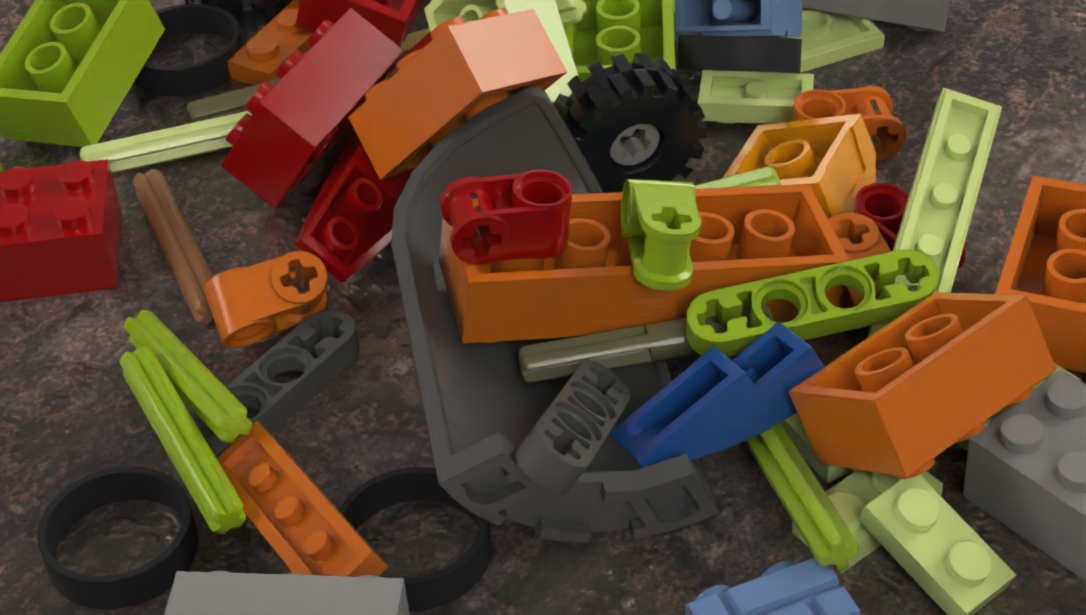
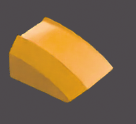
M861 113L757 125L723 176L724 178L766 166L774 167L781 185L810 184L829 219L840 213H854L855 198L858 191L864 186L876 183V151Z

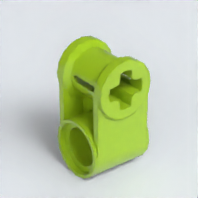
M625 180L621 199L622 235L627 240L633 274L636 280L647 287L655 290L674 291L686 287L691 282L693 264L689 252L691 241L700 234L702 221L696 205V192L693 182Z

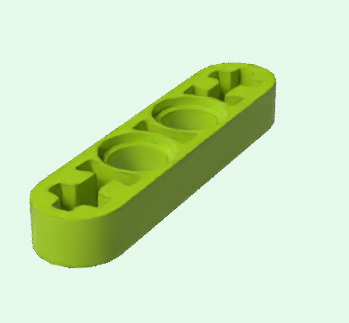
M912 249L897 250L708 291L698 295L690 303L686 319V338L691 348L702 356L714 346L727 357L739 355L778 323L770 320L762 311V306L773 299L787 300L795 305L799 314L795 319L789 322H782L781 324L802 340L890 322L935 293L939 280L938 268L933 260L922 252ZM898 275H905L909 283H919L917 290L908 291L904 283H895L896 277ZM845 285L855 289L860 294L862 302L853 308L843 309L830 303L825 293L834 286ZM875 290L876 292L883 290L881 300L875 299ZM742 308H750L749 317L752 328H747L746 326L747 316L741 317ZM717 316L720 324L727 325L726 332L715 333L712 325H705L706 318Z

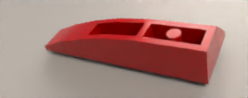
M431 32L423 37L403 57L416 50L423 49L432 41ZM397 66L395 67V69L393 70L392 74L388 79L393 77L399 71ZM354 131L323 184L294 245L300 250L312 253L321 259L327 272L341 283L345 282L391 242L394 207L412 172L380 180Z

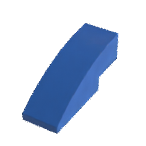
M778 322L733 360L729 359L715 346L712 347L613 429L610 434L641 468L686 453L691 461L711 455L757 436L797 413L788 391L825 366L812 346Z

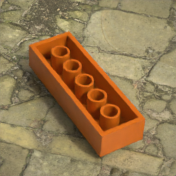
M810 184L695 189L696 205L702 221L700 234L691 241L689 252L693 264L692 279L686 287L674 291L655 290L636 280L633 274L626 237H623L621 230L622 192L572 194L568 245L562 253L555 257L494 261L483 265L467 264L459 260L454 254L450 241L453 227L444 219L442 220L439 264L462 344L577 337L687 317L690 303L698 295L705 292L850 260ZM472 199L475 208L479 203L477 199ZM475 232L471 238L473 244L478 247L480 244ZM844 285L834 286L825 293L829 302L836 307L839 305ZM773 299L765 303V305L769 306L775 322H789L799 314L795 305L787 300Z

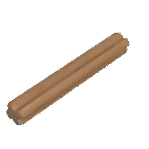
M152 168L146 174L138 172L132 181L136 189L135 194L195 321L207 326L214 318L203 287L213 275L163 174L159 170Z

